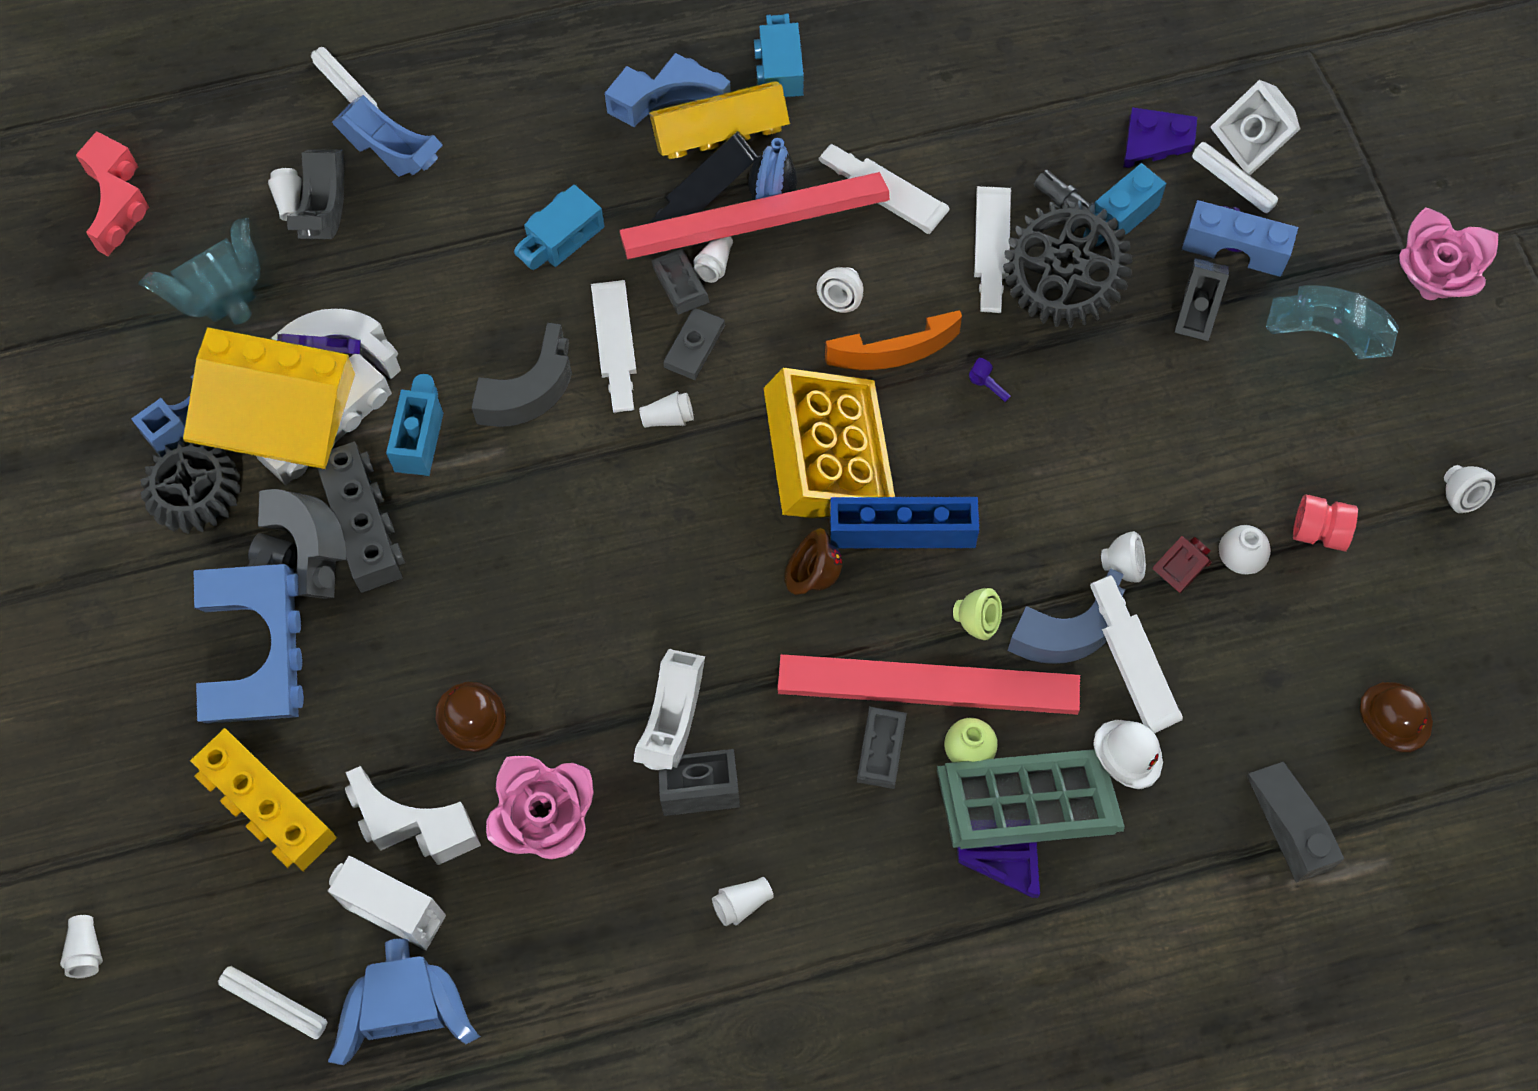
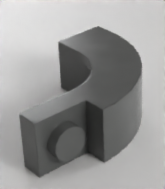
M309 149L302 152L303 194L301 204L296 212L287 216L288 230H297L298 239H332L340 225L344 200L343 150Z
M547 323L540 357L535 366L526 374L509 380L478 377L471 408L477 425L503 427L522 424L544 414L558 402L567 389L572 375L569 357L567 356L569 340L564 338L561 324Z
M279 489L260 491L258 527L290 531L295 540L298 556V595L322 599L334 598L336 561L346 560L344 535L334 512L322 500L311 495Z

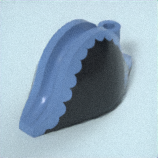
M774 138L771 141V146H767L751 167L748 187L753 200L796 190L797 174L795 166L781 138Z

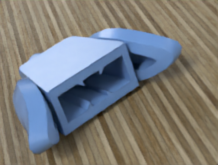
M393 939L385 942L386 962L368 965L365 976L357 979L350 988L344 1001L335 1045L328 1062L345 1065L359 1050L365 1037L368 1040L445 1028V1025L454 1037L464 1044H468L480 1036L469 1022L459 992L450 975L439 966L429 965L424 957L410 958L409 940Z

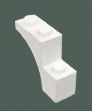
M361 766L346 772L351 785L345 787V791L352 807H360L364 819L358 821V824L367 843L373 840L377 847L383 850L417 835L416 840L424 857L431 855L437 865L481 846L469 815L461 801L453 805L433 809L404 806L388 799L376 790Z

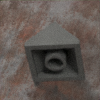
M734 749L684 754L677 768L659 770V793L664 816L739 808L740 801Z

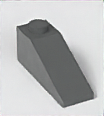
M1284 762L1251 772L1247 775L1296 883L1331 871L1344 860L1327 821Z

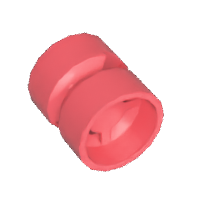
M1305 494L1297 510L1293 528V540L1309 544L1322 540L1324 547L1346 552L1351 544L1357 524V506L1342 502H1334L1329 506L1326 499Z

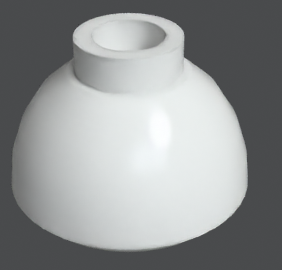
M836 267L826 271L819 278L817 294L822 303L829 309L840 313H848L854 311L860 305L863 298V284L854 269Z
M1460 465L1451 467L1444 476V481L1447 483L1445 488L1446 498L1450 506L1457 513H1467L1478 509L1490 498L1494 491V475L1480 467L1467 466L1463 468Z
M1240 525L1230 529L1224 534L1219 543V555L1222 562L1229 569L1239 574L1259 572L1268 563L1271 553L1267 536L1260 529L1250 525Z
M1135 531L1125 533L1115 539L1109 549H1102L1101 560L1105 571H1109L1111 568L1124 574L1122 579L1125 581L1141 582L1145 576L1146 560L1143 542L1139 534Z

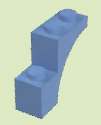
M675 53L654 80L646 73L626 66L605 92L607 113L635 127L644 117L649 115V112L676 103L693 102L731 92L730 81L722 74L712 72L700 66L695 60Z
M364 95L353 100L332 121L334 126L359 152L371 148L398 177L407 173L414 175L420 169L423 171L428 169L438 159L435 153L443 146L434 135H420L400 126L382 113Z

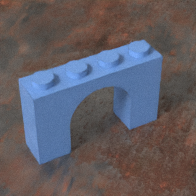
M285 564L193 570L194 608L204 612L254 610L264 618L271 633L269 656L256 673L241 680L196 683L197 721L210 724L299 717L298 708L303 707L304 696L302 686L297 685V670L302 669V653L300 648H296V633L301 631V617L299 611H295L294 596H298V575L294 574V569Z

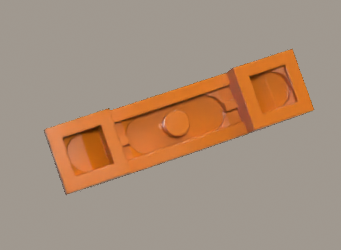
M961 311L928 317L925 331L863 345L860 334L828 340L825 344L826 363L845 369L878 370L918 361L942 349L960 333Z

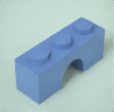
M1197 200L1181 250L1215 258L1219 250L1235 248L1245 252L1250 257L1248 268L1281 277L1291 256L1298 227Z
M190 396L176 405H167L162 398H159L131 418L144 438L160 457L166 454L165 446L172 450L177 449L179 440L184 442L186 446L190 444L183 439Z

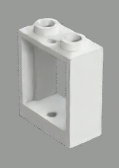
M348 856L344 864L341 863L335 868L329 880L330 888L328 892L345 909L403 939L409 940V942L424 950H427L446 917L445 913L431 897L351 856Z

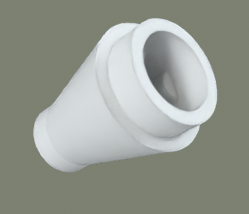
M280 168L271 172V179H269L268 185L278 208L280 219L287 221V216L296 212L300 207L302 179L298 176L296 170Z
M731 237L710 241L694 258V270L698 278L705 282L713 283L725 275L730 248L733 244Z
M677 391L639 409L644 428L651 426H686L687 421L694 420L688 393L679 394Z
M761 877L754 881L719 889V894L712 897V903L717 916L725 926L731 923L738 925L766 901L772 899L773 892L768 881Z
M89 915L73 916L68 920V932L60 965L65 969V975L68 977L86 978L98 973L99 965L103 961L94 930L93 917Z

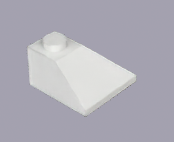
M1261 80L1256 82L1210 126L1239 166L1249 176L1300 130L1294 108L1276 86Z

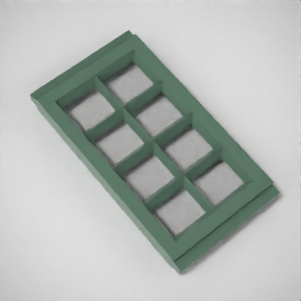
M1095 749L985 759L974 762L945 763L944 766H937V774L953 848L967 849L1113 835L1116 832L1124 831L1125 826L1110 774L1104 769L1096 755Z

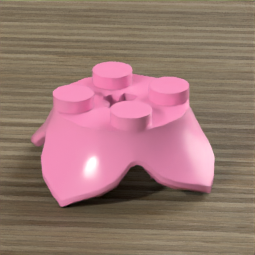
M1425 207L1410 225L1407 246L1399 254L1400 265L1411 283L1420 290L1421 296L1427 300L1476 295L1485 287L1486 279L1482 276V273L1492 264L1497 254L1498 233L1481 227H1467L1456 231L1452 228L1450 220L1446 216Z
M530 756L506 757L496 779L499 804L490 812L486 821L488 840L509 853H532L546 859L562 858L572 854L578 849L585 837V816L593 798V783L590 771L574 763H563L556 768H548L539 759ZM542 805L545 809L552 806V809L548 810L549 814L546 817H533L537 814L535 810L537 806Z

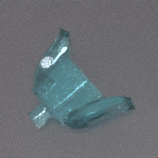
M249 218L235 220L232 224V246L226 238L170 271L173 278L160 272H149L139 281V285L156 293L174 308L188 316L201 318L207 315L211 320L219 321L228 315L234 324L246 322L251 317V311L246 304L255 298L252 288L258 283L260 277V264L250 235Z

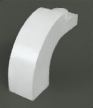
M324 309L311 312L293 320L272 337V340L276 341L277 334L361 340L360 355L368 359L386 376L392 379L401 371L396 359L398 352L387 341L381 324L357 311Z
M668 649L661 661L652 712L647 727L635 747L633 762L643 763L647 768L653 770H663L665 768L672 770L673 767H678L686 746L697 704L705 656Z

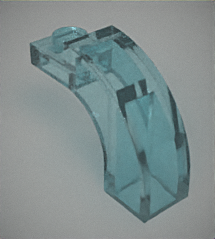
M1314 285L1300 286L1298 294L1295 296L1273 298L1266 327L1271 334L1319 331L1334 335L1346 342L1358 359L1392 356L1399 329L1391 315L1372 300L1344 289Z

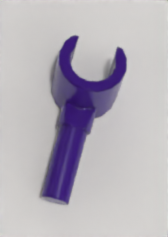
M978 358L969 373L970 381L975 385H985L1006 402L1011 395L989 376L993 370L992 364L983 358Z

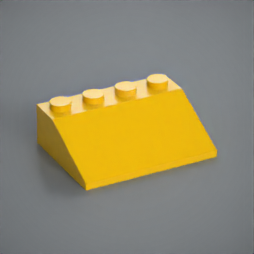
M207 327L196 358L183 439L189 443L326 469L355 377L348 354Z
M782 368L763 388L782 515L809 518L830 516L831 497H895L875 381Z

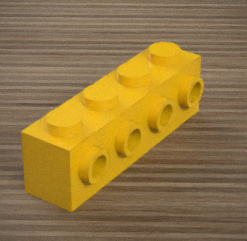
M776 81L649 112L658 152L662 156L668 155V159L683 157L687 155V150L699 147L700 151L715 149L719 147L718 142L728 140L736 131L745 140H749L752 133L762 131L763 135L775 134L782 131L781 126L790 124L782 84Z
M226 728L190 760L200 770L194 777L210 792L217 787L225 795L220 802L235 817L243 812L251 820L245 827L261 842L268 837L276 845L271 852L287 868L294 862L304 871L337 839L333 832Z

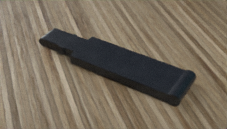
M736 131L665 197L669 203L663 209H659L655 213L656 215L646 224L700 212L758 158L757 153L743 136Z

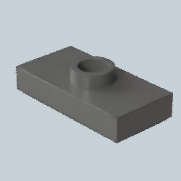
M683 248L651 260L653 269L678 315L709 303L708 294Z
M692 309L663 362L664 368L696 380L725 327V320L700 309Z
M869 706L857 776L858 783L891 789L895 788L907 713Z

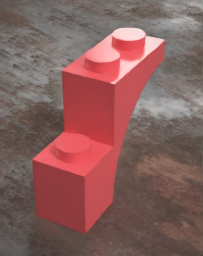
M96 131L76 154V157L87 175L99 183L101 191L98 213L86 233L97 251L109 256L116 247L122 244L125 236L134 225L143 219L150 207L139 188L126 182L133 177L138 168L128 147Z

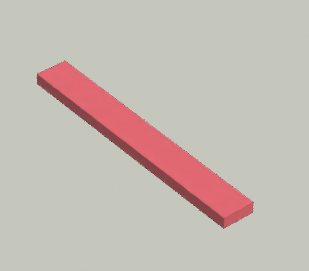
M877 172L619 231L627 259H632L890 200L889 189L881 173Z
M780 654L778 694L1078 715L1080 711V675Z

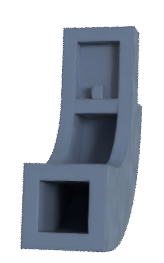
M1110 568L1107 576L1111 575L1114 578L1119 592L1123 596L1125 589L1119 587L1124 574ZM1096 600L1085 613L1068 619L1050 617L1026 606L1012 635L1007 651L1040 663H1068L1087 657L1107 642L1102 629L1108 626L1099 611V605Z

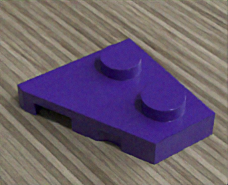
M1132 107L1123 167H1132L1135 161L1150 157L1153 161L1164 159L1171 154L1180 155L1192 152L1195 144L1198 117Z
M277 334V341L343 354H360L361 340Z
M970 820L973 831L997 829L996 820ZM1005 820L1006 828L1031 825L1030 820ZM1037 842L967 849L957 847L958 863L1031 898L1039 897Z

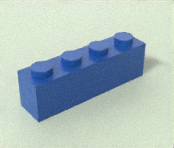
M831 497L830 544L836 548L976 547L979 534L978 497Z

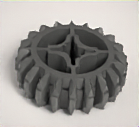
M179 440L177 449L172 450L165 446L166 454L163 457L153 455V461L156 463L155 466H145V473L148 477L140 479L141 486L144 488L140 493L142 500L146 503L145 509L150 515L154 516L158 524L166 525L173 532L180 528L189 535L193 526L198 531L203 532L205 524L208 522L217 527L216 518L219 515L229 518V512L226 507L237 506V500L234 495L241 493V487L237 483L241 480L240 474L235 467V462L226 454L224 449L194 443L186 446L184 442ZM193 467H207L213 470L207 471L206 468L196 470ZM175 501L176 504L188 503L189 506H174L168 503Z

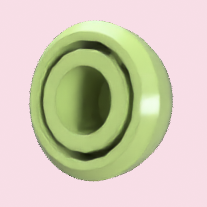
M983 588L971 592L964 600L956 601L953 608L954 620L961 622L962 627L975 638L982 640L990 639L998 630L1002 617V605L998 594L991 588Z
M964 718L955 722L948 730L944 741L945 751L952 762H974L994 759L997 752V737L994 730L986 722L977 718Z

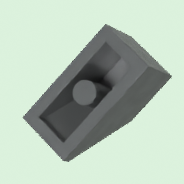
M1194 259L1174 333L1209 341L1229 277L1228 266Z

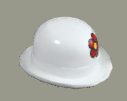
M1114 720L1102 724L1095 732L1093 744L1096 755L1104 769L1115 780L1126 787L1143 789L1152 786L1160 777L1163 759L1159 741L1154 732L1140 722Z

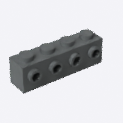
M355 441L333 448L326 469L318 468L330 508L336 515L343 531L346 558L352 577L360 592L363 593L402 579L403 576L399 565L405 564L399 544H391L389 534L395 531L388 512L381 514L378 504L384 502V498L378 482L371 483L368 474L374 472V468L368 453H360Z

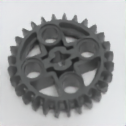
M1064 199L1062 209L1056 210L1053 202H1050L1049 212L1046 214L1037 207L1038 218L1033 220L1028 215L1025 216L1028 227L1025 229L1017 225L1015 228L1020 239L1009 237L1008 240L1010 247L1015 250H1005L1004 253L1005 258L1012 261L1003 265L1004 271L1011 273L1005 280L1008 286H1014L1010 289L1012 298L1021 296L1018 300V305L1021 309L1030 304L1028 309L1030 317H1033L1040 311V320L1043 324H1045L1049 316H1053L1055 327L1059 326L1061 318H1066L1067 324L1071 328L1076 317H1079L1081 323L1086 325V315L1089 313L1098 320V308L1102 307L1107 312H1110L1111 305L1108 300L1111 298L1120 302L1121 296L1116 289L1127 290L1128 287L1127 281L1121 277H1131L1132 274L1131 268L1124 266L1133 262L1132 255L1125 253L1131 249L1130 242L1121 241L1126 236L1125 230L1122 228L1114 231L1118 225L1116 218L1105 222L1107 219V211L1105 209L1096 216L1093 203L1085 211L1082 210L1080 200H1077L1074 208H1069L1067 200ZM1065 224L1059 239L1042 233L1056 225ZM1087 227L1091 230L1089 235L1084 238L1073 236V232L1077 228ZM1099 235L1107 242L1112 260L1093 253ZM1034 246H1041L1045 249L1039 257L1027 255L1029 249ZM1069 259H1073L1074 265L1068 264L1066 268H1062L1061 262L1067 263ZM1024 267L1043 274L1036 293L1031 289L1026 280ZM1097 270H1105L1109 273L1107 279L1101 282L1092 280L1091 275ZM1076 288L1094 294L1093 297L1086 301L1069 305ZM1051 289H1059L1063 292L1058 300L1050 301L1045 298V294Z

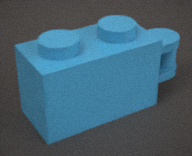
M789 14L766 15V25H759L760 39H754L755 59H761L762 65L756 66L757 85L776 81L782 84L784 97L803 96L804 74L798 23H790Z
M1141 163L1095 201V215L1097 216L1105 209L1107 211L1105 222L1116 218L1118 225L1114 231L1123 228L1125 234H1127L1159 207L1167 183ZM1087 227L1084 232L1083 238L1088 236L1091 232V230ZM1101 235L1098 237L1096 246L1105 241Z
M575 184L566 191L557 194L553 201L543 210L531 215L527 223L524 224L527 237L517 244L514 254L531 270L537 269L547 260L554 267L558 266L605 227L602 208Z
M428 374L416 376L413 380L411 391L401 390L386 451L394 472L430 476L443 411L438 400V391L434 380Z

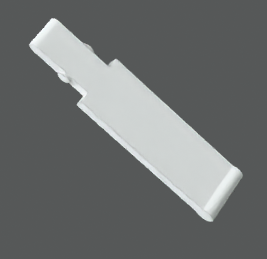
M830 144L818 158L821 163L848 179L880 172L889 189L890 200L878 204L927 234L933 231L950 210L947 204L940 202L870 159L866 158L862 162L851 153L848 154L833 144Z
M977 186L974 277H981V284H979V292H981L980 312L1001 313L1004 289L1002 278L1005 279L1009 275V273L1004 271L1003 265L1009 262L1005 258L1004 253L1005 250L1010 248L1008 240L1010 237L1011 188Z
M625 280L591 284L602 378L609 377L610 384L608 388L609 393H611L613 413L634 410L633 383L630 380V374L637 372Z
M1109 575L1091 583L1090 586L1099 605V611L1108 626L1103 628L1102 631L1143 725L1156 733L1182 721L1183 716L1177 707L1137 614L1130 616L1126 608L1125 599L1121 596L1114 578Z

